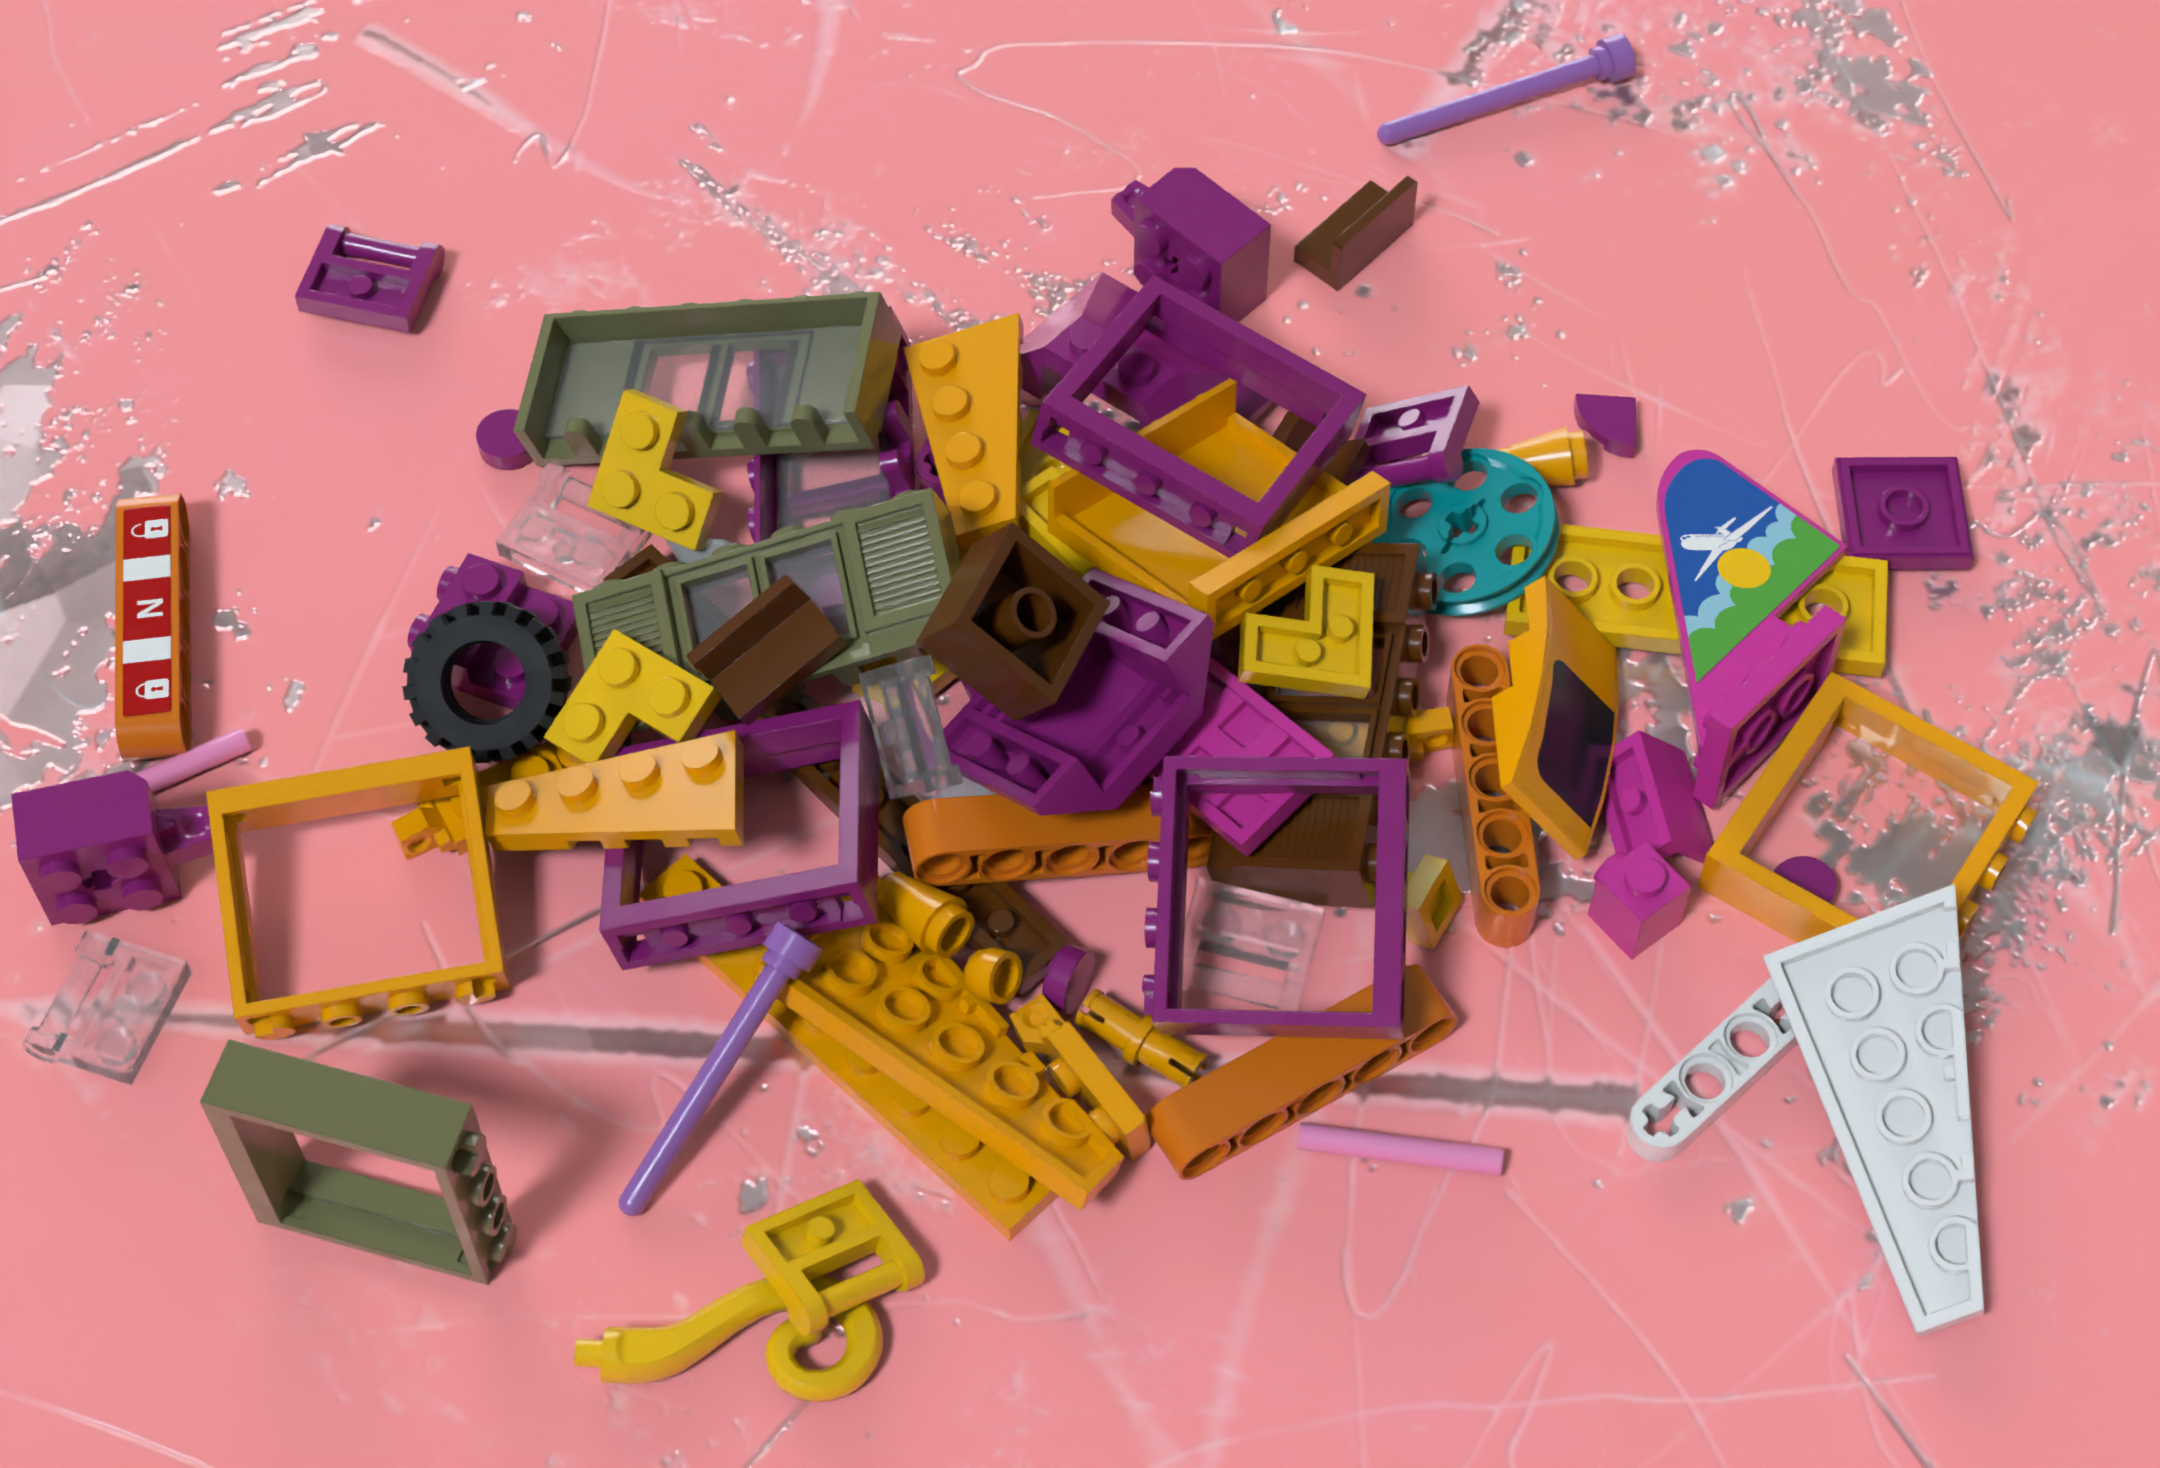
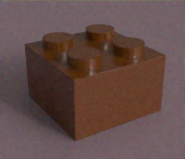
M1012 522L972 543L915 643L1015 722L1057 702L1111 602Z

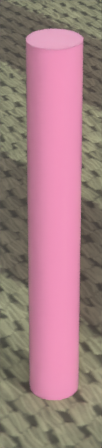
M240 727L189 749L186 753L173 756L135 774L145 779L151 792L155 793L247 753L252 748L243 728Z
M1300 1122L1297 1149L1497 1176H1501L1504 1149L1304 1122Z

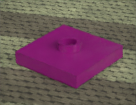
M1835 457L1832 476L1841 540L1848 546L1844 556L1888 560V570L1970 569L1974 556L1957 457Z

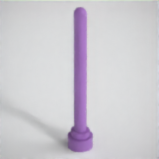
M1623 33L1597 41L1596 47L1589 49L1587 56L1385 122L1379 126L1377 138L1384 145H1392L1593 77L1598 81L1606 79L1609 83L1632 77L1636 72V60L1632 46Z
M777 920L763 943L768 947L762 957V960L766 962L765 967L620 1195L618 1204L620 1210L625 1215L637 1216L643 1212L789 978L797 980L802 970L810 972L824 950L819 945Z

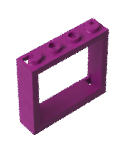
M1153 275L1042 401L1031 445L1224 556L1231 558L1281 527L1351 437L1367 394ZM1155 315L1156 317L1162 319L1163 321L1166 322V324L1163 323L1162 321H1160V320L1154 318L1153 316ZM1145 330L1317 426L1316 430L1258 503L1083 403ZM1061 427H1063L1070 432L1069 435L1066 436L1058 430ZM1236 527L1247 532L1246 538L1234 532Z
M861 700L753 721L748 726L741 723L698 733L695 739L736 730L744 746V778L840 759L838 864L639 902L644 840H631L629 848L605 849L599 931L622 971L761 945L777 920L803 936L877 923L879 740ZM666 738L621 747L614 757L675 744L676 742ZM850 895L852 900L842 902V896ZM643 934L646 938L637 941V935Z
M1163 756V777H1154L1153 792H1150L1152 816H1161L1160 842L1149 843L1147 857L1149 882H1158L1157 908L1146 909L1144 927L1146 948H1155L1154 974H1144L1142 981V992L1144 993L1143 1014L1152 1015V1023L1159 1033L1404 1039L1410 771L1407 758ZM1190 792L1378 794L1372 1012L1182 1008Z

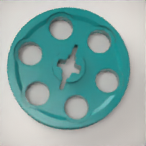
M1486 448L1462 449V475L1473 471L1482 472L1487 475L1482 485L1473 490L1466 491L1456 488V481L1440 484L1434 479L1390 488L1387 531L1373 539L1372 543H1420L1422 551L1426 553L1425 561L1428 571L1437 574L1439 583L1437 607L1435 610H1427L1428 613L1443 616H1469L1497 609L1524 594V587L1540 579L1549 567L1558 546L1560 529L1554 500L1546 481L1540 473L1530 464L1512 454ZM1530 494L1537 498L1536 503L1528 511L1511 513L1505 510V505L1514 496ZM1414 499H1425L1432 503L1429 510L1417 518H1407L1400 514L1402 508ZM1475 525L1476 531L1473 534L1466 532ZM1457 529L1464 531L1457 538L1455 537L1454 532ZM1513 545H1525L1532 549L1530 556L1519 564L1508 565L1499 561L1501 554ZM1470 573L1476 576L1474 584L1464 592L1450 593L1443 589L1445 582L1455 574Z

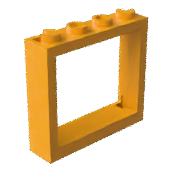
M1831 671L1706 854L1697 887L1797 943L1859 920L1748 858L1836 726L1996 811L1995 816L1951 883V885L1955 884L1958 931L1959 939H1961L1980 907L1979 904L1971 901L1979 887L1989 892L1992 891L2010 859L2001 852L2009 840L2019 845L2023 842L2030 826L2039 811L2029 806L2039 782Z
M470 747L206 791L233 1014L235 1021L246 1035L255 1034V1038L261 1040L280 1039L293 1035L296 1026L322 1022V1026L326 1028H343L360 1023L363 1020L362 1015L389 1010V1014L392 1016H411L427 1011L429 1003L455 999L458 1004H479L495 998V991L511 989L489 841L485 836L486 820L478 767ZM459 795L484 962L262 1000L241 832Z

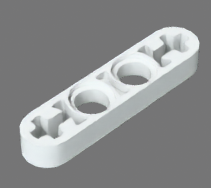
M1771 978L1637 1100L1631 1109L1626 1129L1628 1144L1637 1155L1653 1162L1670 1161L1678 1156L1798 1044L1786 1014L1781 1017L1778 1026L1772 1020L1781 1002ZM1739 1031L1754 1032L1764 1040L1767 1051L1758 1057L1743 1056L1732 1047L1730 1037ZM1692 1073H1709L1720 1082L1722 1093L1711 1099L1698 1098L1688 1090L1685 1079ZM1673 1103H1675L1680 1112L1675 1115L1669 1134L1663 1131L1656 1133L1654 1136L1648 1134L1645 1131L1648 1120L1655 1124L1662 1121L1671 1112Z

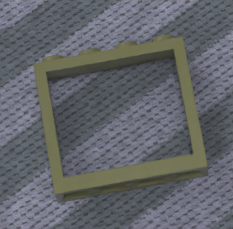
M228 1039L202 1095L200 1104L257 1222L484 1285L489 1284L497 1262H502L506 1251L512 1253L517 1230L509 1215L507 1198L502 1194L497 1179V1168L492 1164L486 1146V1136L481 1132L472 1104ZM294 1133L434 1171L443 1197L307 1161Z

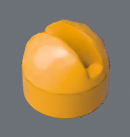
M999 948L981 949L969 957L964 968V980L969 991L980 999L996 1004H1005L1015 996L1020 987L1023 973L1022 962L1014 952Z

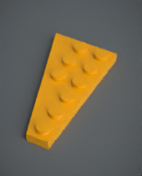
M878 875V889H879V887H880V885L882 884L883 880H882V879L879 877V875ZM850 895L841 897L842 902L852 900ZM879 904L877 923L805 936L824 950L810 972L802 970L797 980L789 978L777 997L779 1001L1081 1211L1116 1176L1124 1158L1121 1152L1074 1099L1061 1098L1043 1078L1047 1069L1032 1051L1022 1054L1006 1035L1010 1025L989 1001L980 999L969 991L964 980V973L950 957L941 958L937 954H924ZM762 961L759 964L753 983H755L756 979L765 967V961Z

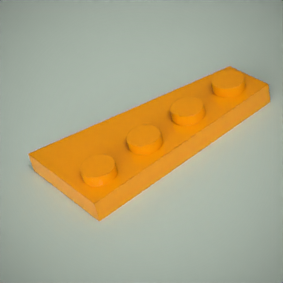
M1019 312L903 348L947 508L951 512L960 550L971 547L972 543L1012 522L1020 528L1021 463L1019 460V438H1022L1020 389H1023L1021 344L1024 341V326Z
M736 730L488 785L485 836L494 851L570 850L578 841H600L604 849L629 848L631 840L661 839L665 847H691L693 839L717 838L721 846H744V746Z

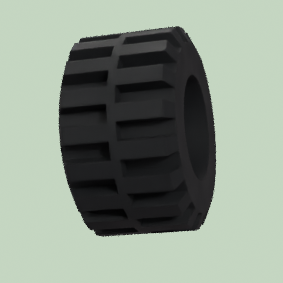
M479 601L452 607L448 612L439 614L428 623V628L423 633H418L411 644L414 647L411 657L405 659L403 672L407 673V685L402 686L404 700L410 701L413 710L409 715L414 725H421L427 733L424 738L434 747L440 745L446 750L470 747L476 763H490L492 761H505L515 758L545 739L544 735L566 703L568 691L571 690L572 676L568 674L567 663L570 661L566 649L562 650L556 639L559 636L551 626L547 627L539 620L540 616L529 609L524 610L509 602ZM480 643H494L509 649L519 659L525 673L526 687L522 700L512 712L496 719H482L468 713L459 704L452 689L451 675L455 661L466 649Z

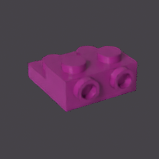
M468 553L459 568L450 565L443 571L437 586V599L439 602L430 616L421 613L414 619L408 633L407 644L412 654L414 647L411 644L418 633H423L428 628V623L436 616L448 612L452 607L487 600L513 603L519 608L529 609L540 616L539 620L547 627H552L559 636L556 639L562 650L566 649V652L578 634L572 601L527 586L523 571ZM480 643L471 646L457 658L452 669V689L514 710L523 698L526 687L523 667L516 655L501 645Z

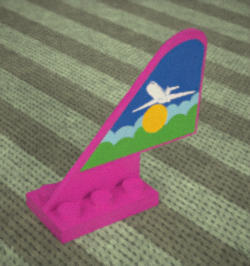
M1689 450L1677 455L1664 470L1656 496V511L1698 746V753L1693 764L1698 769L1692 796L1713 810L1785 740L1830 672H1833L1847 618L1826 605L1807 623L1798 621L1792 627L1780 620L1779 617L1846 554L1848 546L1719 455L1706 450Z

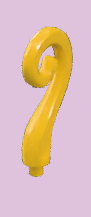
M824 1275L810 1281L817 1292L841 1282ZM762 1278L719 1297L688 1317L671 1325L661 1327L607 1326L603 1340L577 1338L574 1366L600 1368L601 1383L645 1384L662 1380L686 1370L737 1332L757 1320L778 1312L787 1311V1306L768 1280ZM868 1301L831 1317L844 1330L846 1346L841 1359L834 1365L824 1369H807L796 1360V1353L800 1348L812 1346L821 1339L822 1329L808 1336H803L795 1330L789 1319L783 1321L773 1331L766 1343L765 1360L768 1372L780 1390L796 1399L808 1402H825L847 1396L866 1382L877 1367L884 1341L879 1318Z

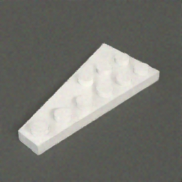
M1955 884L1763 956L1775 990L1917 1338L1985 1315Z

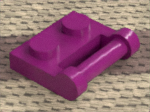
M330 223L320 239L294 296L298 310L410 333L433 279L439 278L445 259L443 245L423 242L419 247L352 234L349 227ZM347 256H349V257H355V258H360V259H365V260H370V261H375V262H380V263H385V264H390V265H396V266L406 267V268H410V269L407 270V269H402V268H397V267H392V266H387V265H382V264H376V263H371V262H366V261H361V260H356V259H351V258H346V257H347Z
M1466 385L1366 408L1354 439L1364 438L1371 446V451L1352 483L1371 471L1391 483L1390 488L1431 479L1440 484L1460 479L1463 473L1461 452L1480 404L1470 386ZM1429 452V454L1425 456L1399 461L1405 457H1410ZM1387 461L1393 462V463H1388V464H1383V465L1376 466L1377 463H1382V462H1387Z

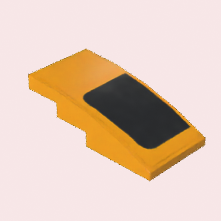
M1545 575L1524 587L1529 630L1508 641L1513 685L1491 697L1501 789L1576 861L1587 855L1605 799L1614 754L1619 704L1616 648Z

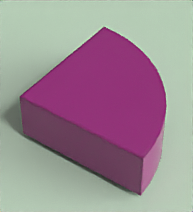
M1576 393L1573 410L1575 420L1580 429L1586 430L1593 438L1604 444L1603 449L1617 456L1633 458L1636 443V397Z

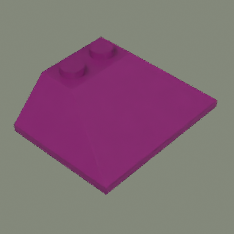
M1101 272L1024 337L1023 344H1021L1023 390L1038 399L1044 397L1062 380L1138 292ZM1155 315L1153 316L1154 318H1156V319H1158V320H1160V321H1162L1163 323L1166 324V322L1163 321L1162 319L1156 317ZM1145 330L1091 393L1138 420L1139 430H1141L1156 419L1162 418L1230 377ZM1237 382L1236 413L1253 423L1274 402Z
M1092 567L1082 579L1111 603L1057 702L1014 722L977 692L923 752L930 760L1040 816L1117 809L1128 796L1139 788L1142 780L1159 763L1163 756L1182 740L1185 732L1203 713L1214 622L1208 614Z

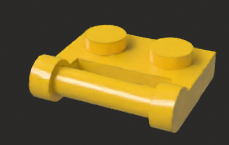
M860 1179L746 1226L740 1243L786 1304L788 1316L793 1327L803 1336H808L825 1328L828 1324V1318L893 1289L901 1293L921 1285L925 1278L924 1266L917 1252ZM874 1252L883 1262L881 1265L819 1292L810 1283L811 1280Z

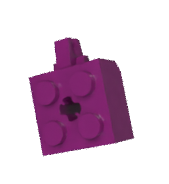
M1173 168L1150 187L1134 180L1123 191L1118 192L1111 198V214L1134 237V275L1142 286L1155 275L1237 322H1240L1266 300L1271 224L1197 168Z
M129 770L11 794L18 862L51 926L61 923L82 924L93 920L99 915L128 909L137 911L149 910L159 906L162 902L180 899L182 895L178 865L213 853L208 805L159 809L147 781Z

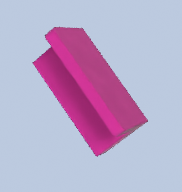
M1640 730L1614 745V754L1602 807L1615 852L1621 851L1627 855L1646 841L1664 860L1675 853H1679L1704 864L1706 854L1713 843L1701 803L1692 796L1695 783L1687 756L1682 749Z

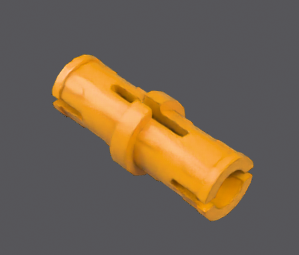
M1098 988L1094 989L1084 1000L1082 1005L1091 1010L1087 1013L1079 1010L1075 1019V1025L1081 1029L1088 1030L1123 1051L1122 1059L1133 1066L1143 1063L1181 1086V1088L1203 1077L1196 1072L1199 1068L1202 1070L1207 1069L1210 1056L1205 1052L1201 1053L1171 1034H1160L1152 1023V1015H1146L1143 1018L1104 995V992Z

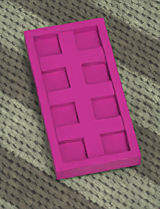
M1211 656L1203 713L1185 732L1182 740L1165 755L1336 758L1334 753L1244 682H1238V678ZM1163 758L1148 774L1151 779L1163 777ZM1190 792V811L1243 855L1248 857L1313 793Z

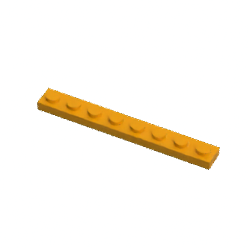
M684 854L640 892L639 902L722 887V885L687 854ZM761 944L697 956L696 958L744 1000L754 984L759 964L763 961L762 957L768 947ZM775 1000L764 1019L1009 1241L1058 1196L781 1001Z

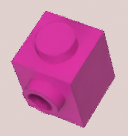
M1645 841L1627 855L1621 851L1613 854L1597 869L1594 874L1596 882L1588 916L1633 960L1680 925L1691 886Z

